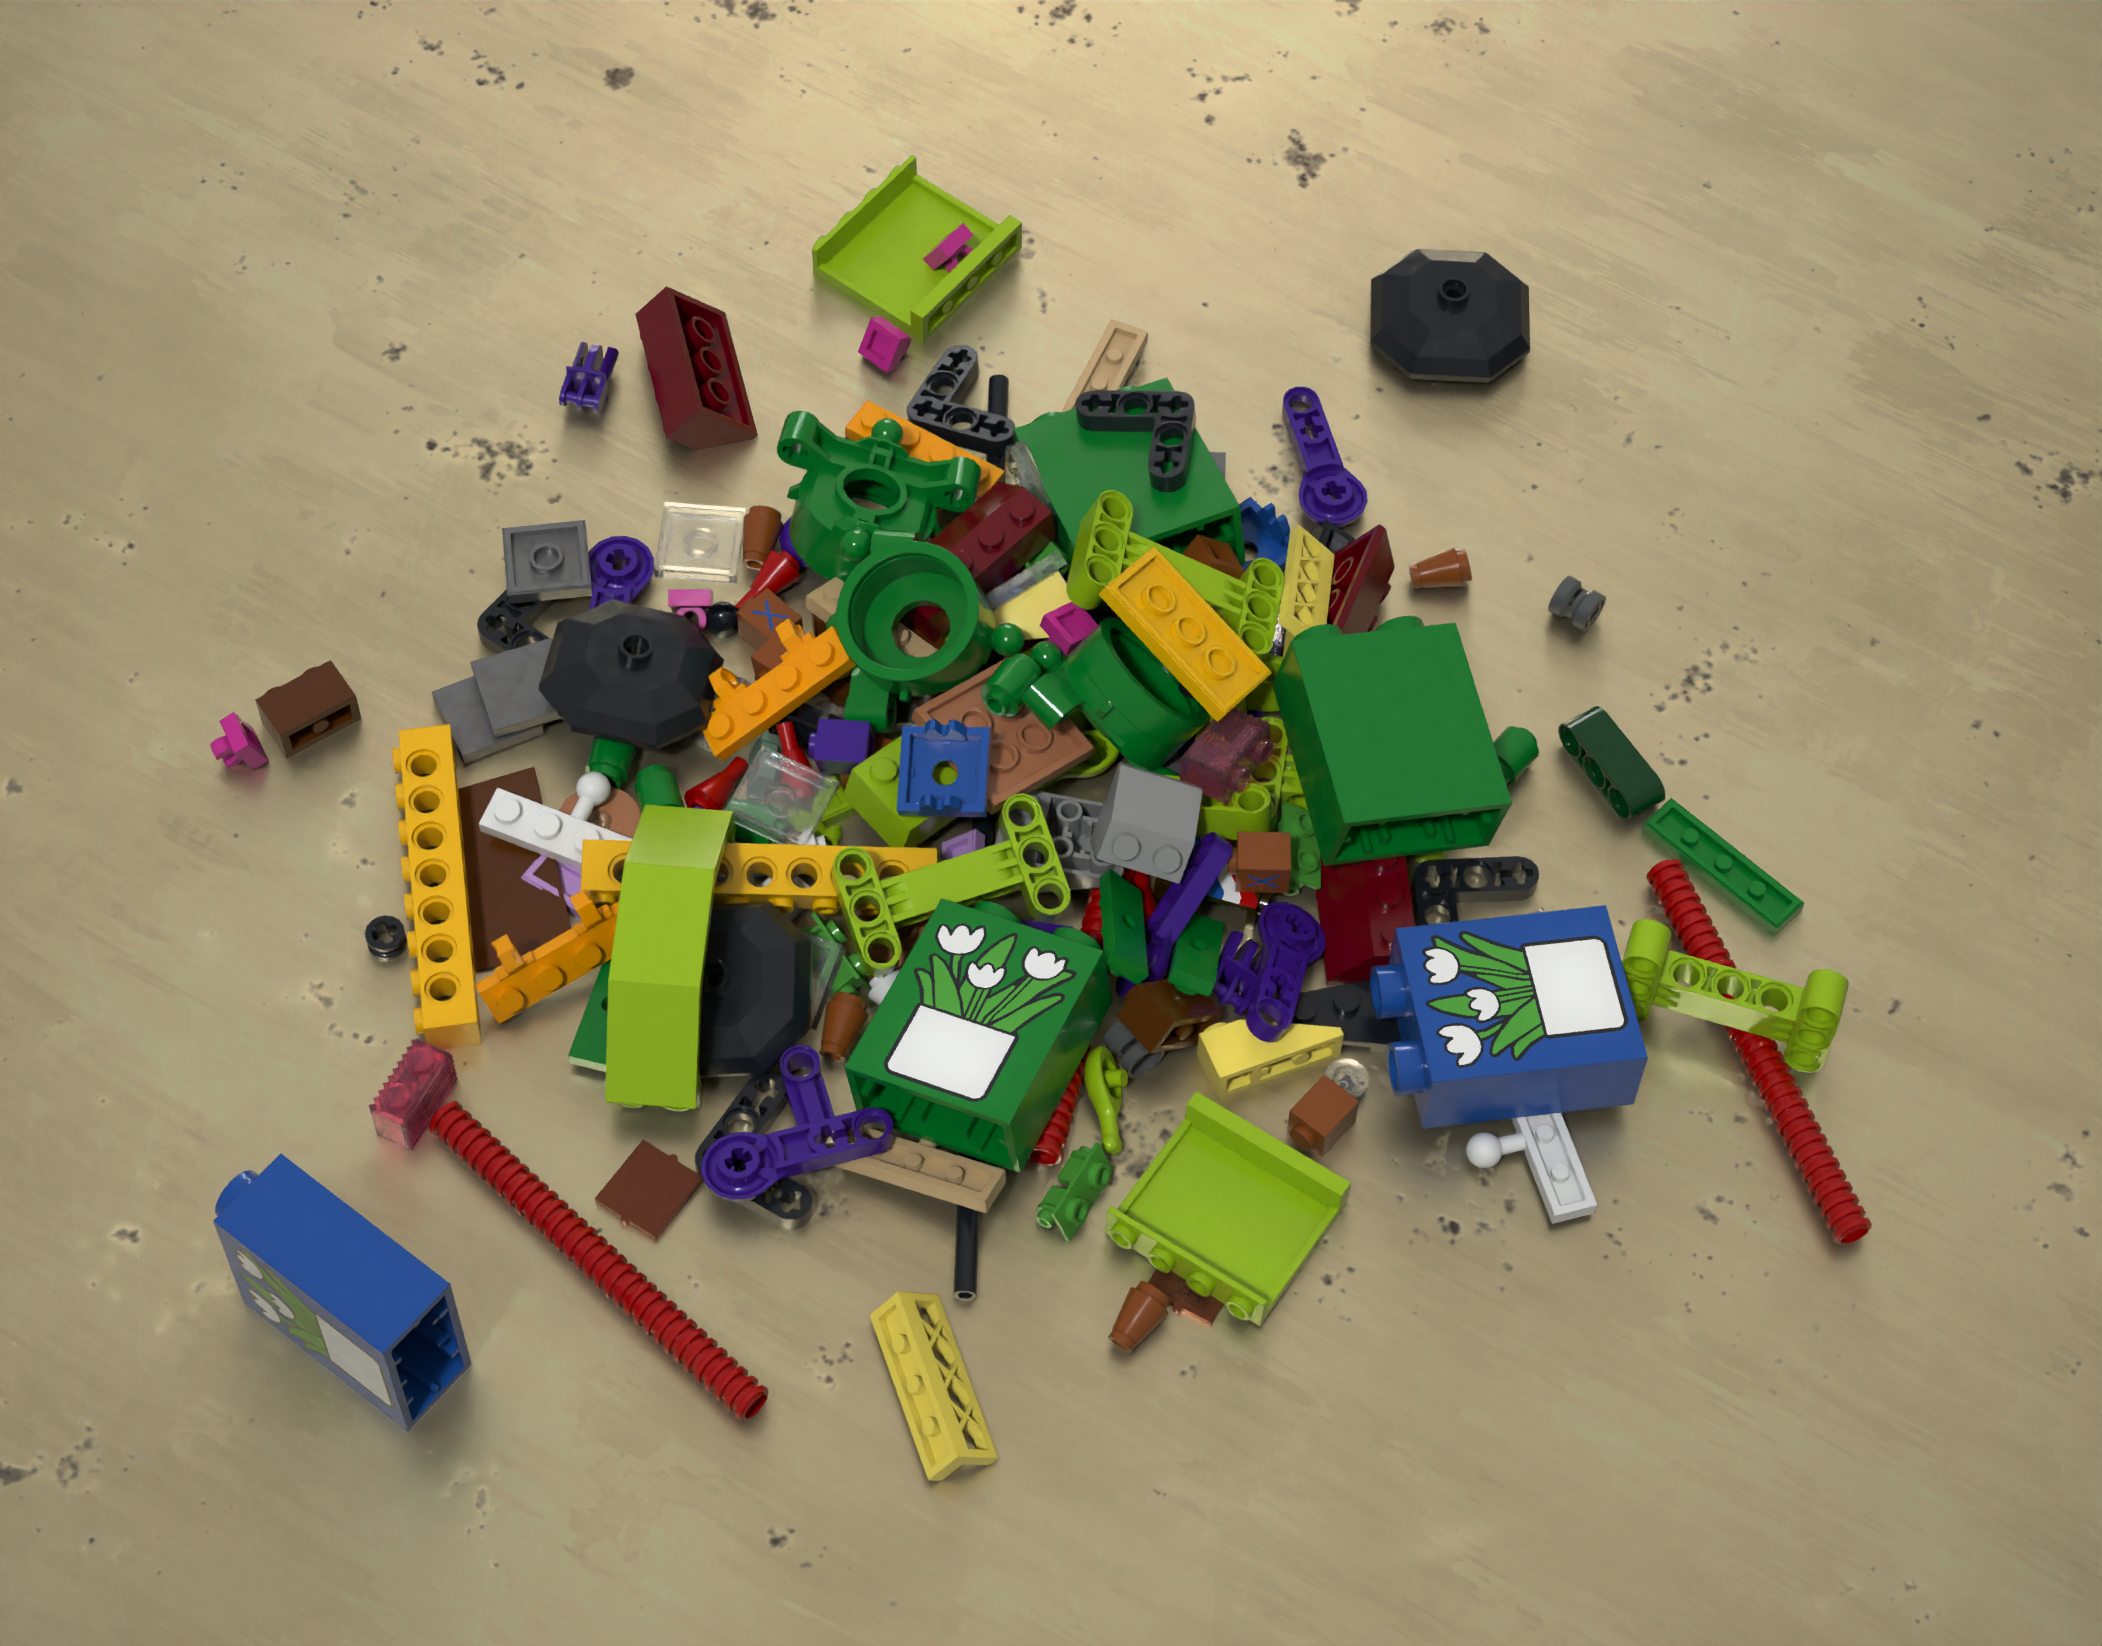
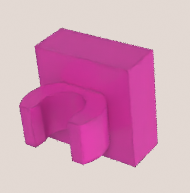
M962 223L934 247L923 260L932 270H935L945 262V268L950 273L959 264L957 257L964 259L973 250L971 247L963 245L973 236V233Z
M882 316L873 317L869 321L858 353L886 373L897 370L901 357L907 354L912 339Z
M668 589V606L671 609H678L676 614L685 616L690 612L696 613L699 617V628L705 629L708 621L703 609L712 607L713 591L711 589Z
M1073 602L1044 614L1040 623L1041 628L1049 636L1048 641L1058 645L1065 655H1068L1098 625L1085 609L1078 607Z
M233 712L219 721L226 736L219 737L210 744L217 760L222 758L227 768L237 766L243 760L254 770L269 761L254 728Z

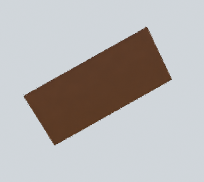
M535 767L458 789L475 972L502 965L491 943L505 934L508 935L520 956L571 929L556 860L547 857L534 875L557 888L559 897L521 879L522 875L541 854L481 832L479 822L497 788L543 805Z

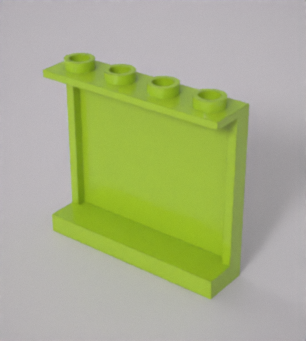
M911 155L903 164L895 166L887 179L876 189L869 190L863 201L851 212H846L838 224L826 236L822 235L816 240L812 248L813 274L924 343L1022 248V222L1011 215L1000 224L989 219L917 174L916 157ZM964 223L973 233V236L963 245H967L973 250L964 259L957 257L959 264L950 273L945 268V262L935 270H932L923 258L948 234Z
M1196 1091L1186 1105L1184 1120L1119 1207L1115 1209L1110 1206L1107 1210L1105 1232L1109 1234L1111 1240L1124 1249L1132 1248L1147 1257L1150 1264L1164 1273L1172 1271L1184 1278L1187 1285L1195 1293L1204 1297L1209 1295L1215 1297L1236 1318L1244 1321L1250 1320L1261 1326L1347 1205L1351 1182Z

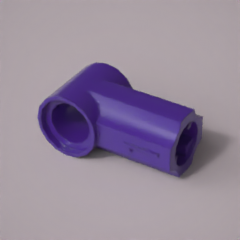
M794 1045L788 1048L780 1059L781 1079L796 1126L834 1117L833 1108L821 1073L819 1055L814 1049L806 1045ZM798 1068L808 1069L811 1072L804 1077H796L791 1074L793 1070Z

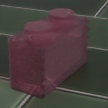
M1237 707L1233 708L1219 722L1213 719L1180 758V780L1202 787L1203 794L1227 804L1234 792L1241 793L1249 782L1251 771L1255 770L1256 765L1263 766L1268 761L1273 749V742L1270 741V724L1267 720L1262 721L1260 717L1255 718L1252 714L1247 715L1244 710L1239 711Z
M420 1039L411 1040L412 1046L406 1047L408 1053L402 1054L403 1060L398 1061V1067L392 1069L393 1075L388 1076L389 1082L383 1083L384 1089L378 1090L379 1096L374 1097L375 1103L369 1105L377 1136L407 1150L414 1148L458 1079L455 1072L456 1069L454 1068L455 1065L453 1064V1056L449 1052Z

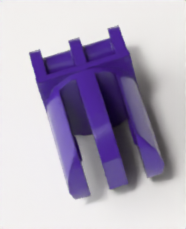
M581 342L572 367L566 366V377L560 391L559 405L566 406L567 403L576 404V408L582 410L584 406L592 407L594 412L600 413L605 400L608 401L609 399L607 387L618 359V350L608 347L605 357H603L601 345L592 344L588 352L587 343Z
M1235 930L1230 932L1220 953L1212 993L1219 997L1218 1002L1222 1005L1229 1003L1235 1007L1234 1013L1240 1016L1251 1001L1265 949L1260 950L1255 955L1258 943L1252 939H1248L1238 949L1243 933Z

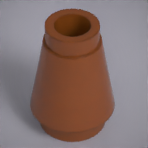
M762 505L752 506L749 509V513L743 517L742 564L745 567L760 570L769 552L774 550L784 526L781 522L782 515L776 509Z
M1453 546L1416 562V564L1409 565L1414 589L1463 587V582L1472 580L1465 548L1455 550Z
M836 992L833 999L827 1001L821 1049L819 1052L821 1056L836 1062L845 1061L847 1054L869 1017L866 1012L868 1003L864 999L850 993Z
M1140 1281L1136 1288L1130 1287L1112 1332L1108 1336L1109 1340L1122 1350L1131 1353L1135 1346H1138L1169 1314L1166 1310L1171 1303L1169 1297L1145 1281Z

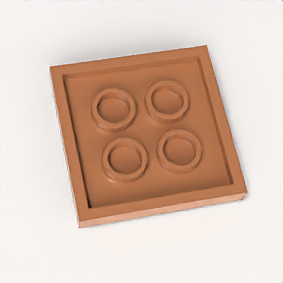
M1004 659L914 709L911 717L917 726H925V723L930 719H936L943 725H947L949 720H957L965 724L966 727H990L992 731L987 811L991 815L1002 809L1009 797L1020 793L1028 794L1090 758L1094 750L1093 745L1070 718L1066 719L1054 730L1049 731L1025 705L1013 717L996 716L985 707L981 697V688ZM947 761L948 764L953 768V770L958 774L957 766L954 763Z

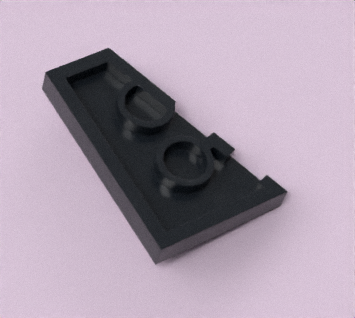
M1370 979L1299 993L1292 1020L1293 1024L1340 1027L1344 1034L1342 1046L1370 1047V1051L1387 1053L1390 1042L1401 1041L1396 1018L1381 1020L1376 1018L1371 1000Z

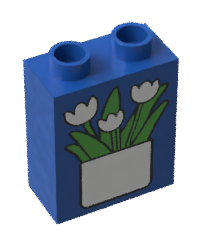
M1606 905L1396 928L1389 964L1371 967L1370 993L1375 1016L1378 1020L1396 1018L1401 1041L1390 1042L1388 1045L1387 1062L1391 1087L1396 1097L1414 1095L1422 1129L1634 1104L1648 1056Z
M281 1153L260 1174L253 1170L243 1171L224 1188L215 1206L217 1217L213 1222L243 1302L408 1432L472 1364L451 1284Z

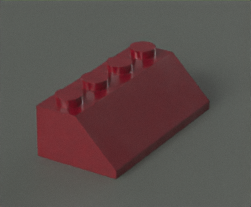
M666 286L635 314L666 438L694 450L753 440L758 434L726 313Z
M998 482L928 543L940 546L958 557L987 597L1056 537L1053 514L1050 509L1025 487ZM919 606L904 615L932 643L936 642L950 629V621L947 614L934 606Z
M1380 524L1334 553L1327 624L1338 626L1342 630L1343 635L1370 632L1378 619L1375 615L1376 610L1391 589V584L1388 582L1395 565L1386 528Z
M1401 856L1324 866L1321 857V889H1315L1318 922L1325 935V949L1322 955L1326 985L1348 984L1370 979L1372 966L1389 964L1395 929L1415 926L1406 857Z

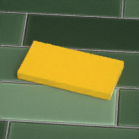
M1155 546L1105 586L1098 594L1217 722L1272 673Z

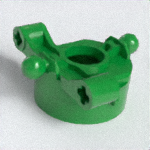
M795 411L787 415L777 444V454L782 461L791 466L807 470L801 482L791 486L787 498L796 500L789 526L792 545L799 557L812 570L828 580L837 577L844 583L854 568L870 555L871 538L876 529L918 532L921 536V542L928 543L942 531V528L936 522V507L954 512H964L976 499L981 479L980 466L974 460L961 456L934 462H926L909 457V453L899 445L903 440V429L892 418L878 420L871 429V437L861 438L856 442L836 436L813 414L806 411ZM849 497L869 500L888 509H867L857 505Z
M876 529L873 532L870 555L862 560L846 579L838 598L836 612L826 622V630L831 626L837 628L845 651L856 664L852 670L849 694L845 704L844 720L868 721L871 723L875 733L891 734L893 732L897 716V694L900 695L899 700L901 702L909 703L913 696H926L938 692H946L971 678L981 665H985L992 649L999 655L1009 657L1019 653L1025 643L1024 633L1017 625L1003 623L995 628L994 614L985 593L958 557L940 546L921 542L920 534L911 531ZM930 605L943 610L950 621V632L945 644L937 652L925 657L916 658L904 654L896 643V630L899 621L904 615L919 606Z
M1105 618L1064 659L1062 650L1053 642L1041 641L1033 647L1030 658L1038 664L1041 674L1045 675L1029 687L1020 697V700L1049 731L1054 730L1075 712L1081 710L1090 723L1127 758V761L1132 766L1161 775L1178 776L1172 769L1162 766L1207 723L1208 712L1195 698L1187 697L1179 692L1177 678L1122 620L1116 618Z

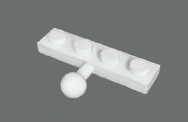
M595 771L585 773L578 780L576 792L579 799L571 815L497 788L479 822L481 832L581 869L583 839L633 840L587 822L594 806L603 804L611 793V785L608 778L602 773ZM623 870L615 876V879L622 883Z
M1561 1113L1511 1118L1516 1130L1515 1134L1497 1138L1491 1133L1480 1132L1472 1136L1466 1146L1467 1157L1473 1165L1479 1168L1493 1167L1500 1161L1502 1155L1523 1150L1552 1224L1595 1214L1598 1206Z

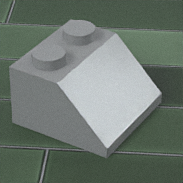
M1119 762L1090 840L1096 859L1180 884L1195 844L1203 792L1202 787Z

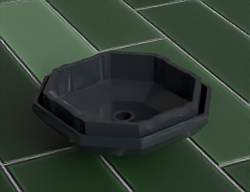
M1433 249L1411 250L1371 279L1370 345L1410 379L1490 383L1530 352L1529 286L1486 252Z
M611 600L557 623L538 690L572 732L588 735L593 738L625 743L634 747L658 750L707 727L716 694L708 676L720 667H723L724 659L686 616Z
M770 901L712 905L701 998L700 1078L766 1075L778 1063L782 1054L788 1048L794 1046L811 1028L813 943ZM722 975L723 981L715 988L710 987L711 979L714 976Z

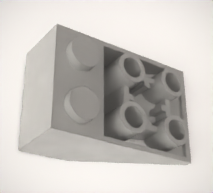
M1036 790L1028 793L1041 806L1070 890L1100 887L1099 877L1109 869L1119 876H1123L1124 867L1096 859L1090 844L1104 803ZM1014 809L1008 813L1011 822L1017 826H1027L1031 823V817L1025 810ZM1000 829L998 830L995 844L1004 842ZM1028 850L1023 853V859L1030 867L1038 868L1046 864L1045 857L1037 850Z

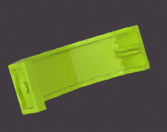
M645 805L624 862L608 978L605 1102L618 1103L629 1108H641L644 1105L659 1106L678 1112L696 1109V1107L701 1108L703 1087L699 1073L702 984L715 882L726 844L734 843L736 827L733 811Z

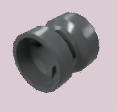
M1567 576L1552 596L1548 611L1557 617L1566 616L1572 620L1574 627L1582 632H1586L1599 617L1605 605L1606 596L1596 590L1587 591L1582 588L1579 580L1572 576Z
M1120 1020L1103 1037L1104 1045L1112 1054L1118 1055L1121 1058L1120 1065L1126 1070L1130 1078L1139 1077L1147 1073L1164 1056L1165 1051L1150 1054Z

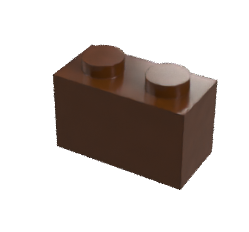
M331 660L318 667L309 668L301 676L282 686L273 687L263 696L255 699L262 724L286 759L361 719L355 693Z
M1168 978L1161 981L1140 982L1132 987L1125 996L1126 1003L1116 1017L1151 1054L1197 1046L1199 1033L1204 1032L1206 1028L1217 1023L1224 1012L1208 995L1184 994L1177 990L1173 984H1170Z

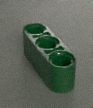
M1594 706L1560 724L1558 733L1564 748L1620 818L1630 820L1665 800V789L1658 775L1603 708Z

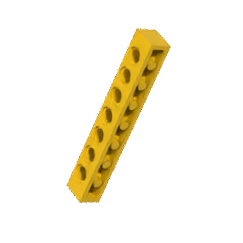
M450 724L398 730L400 747L392 748V758L395 774L402 773L403 782L395 784V794L398 810L405 809L406 818L398 820L400 844L401 846L408 845L409 856L401 857V867L404 883L411 882L412 893L404 894V904L407 920H414L415 931L407 932L410 958L417 957L418 969L410 970L413 996H420L421 1007L413 1008L416 1034L425 1035L428 1051L482 1044L478 993L475 986L477 982L456 754ZM428 773L430 774V775L425 776V777H420V776L423 775V774H428ZM430 809H433V810H434V811H432V812H430V813H422V812H424V811H426V810H430ZM430 846H438L435 849L426 850ZM432 883H442L436 887H428ZM436 920H446L441 924H431ZM442 957L449 958L447 961L441 963L434 962L435 960ZM442 996H453L446 1001H437Z
M583 839L581 890L585 889L597 909L605 904L611 906L619 901L621 883L615 879V876L624 868L631 840ZM727 843L718 871L724 874L727 880L722 885L715 886L713 904L770 901L782 914L792 913L794 908L812 909L813 913L815 912L820 915L836 914L841 909L832 882V867L835 856L839 851L853 846ZM855 846L869 853L879 881L887 876H897L937 863V848ZM846 862L840 867L842 875H851L857 879L864 875L862 866L856 862ZM755 873H764L771 878V882L764 887H755L749 883L748 878ZM799 874H808L816 882L809 888H800L792 882V879ZM861 903L854 909L860 915H878L876 907L869 903Z

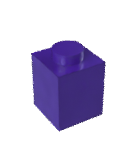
M819 718L817 732H811L809 757L814 758L813 760L821 773L850 775L854 767L875 753L877 734L868 721Z

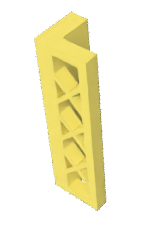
M1299 524L1290 531L1278 623L1286 629L1282 661L1291 640L1296 635L1310 627L1327 624L1335 554Z
M896 1292L871 1313L870 1318L928 1480L942 1481L962 1464L991 1465L998 1459L939 1295ZM917 1308L927 1310L932 1327L920 1317ZM932 1347L944 1357L947 1368L935 1358ZM947 1388L959 1398L962 1409L950 1400ZM962 1430L974 1439L977 1449H968Z

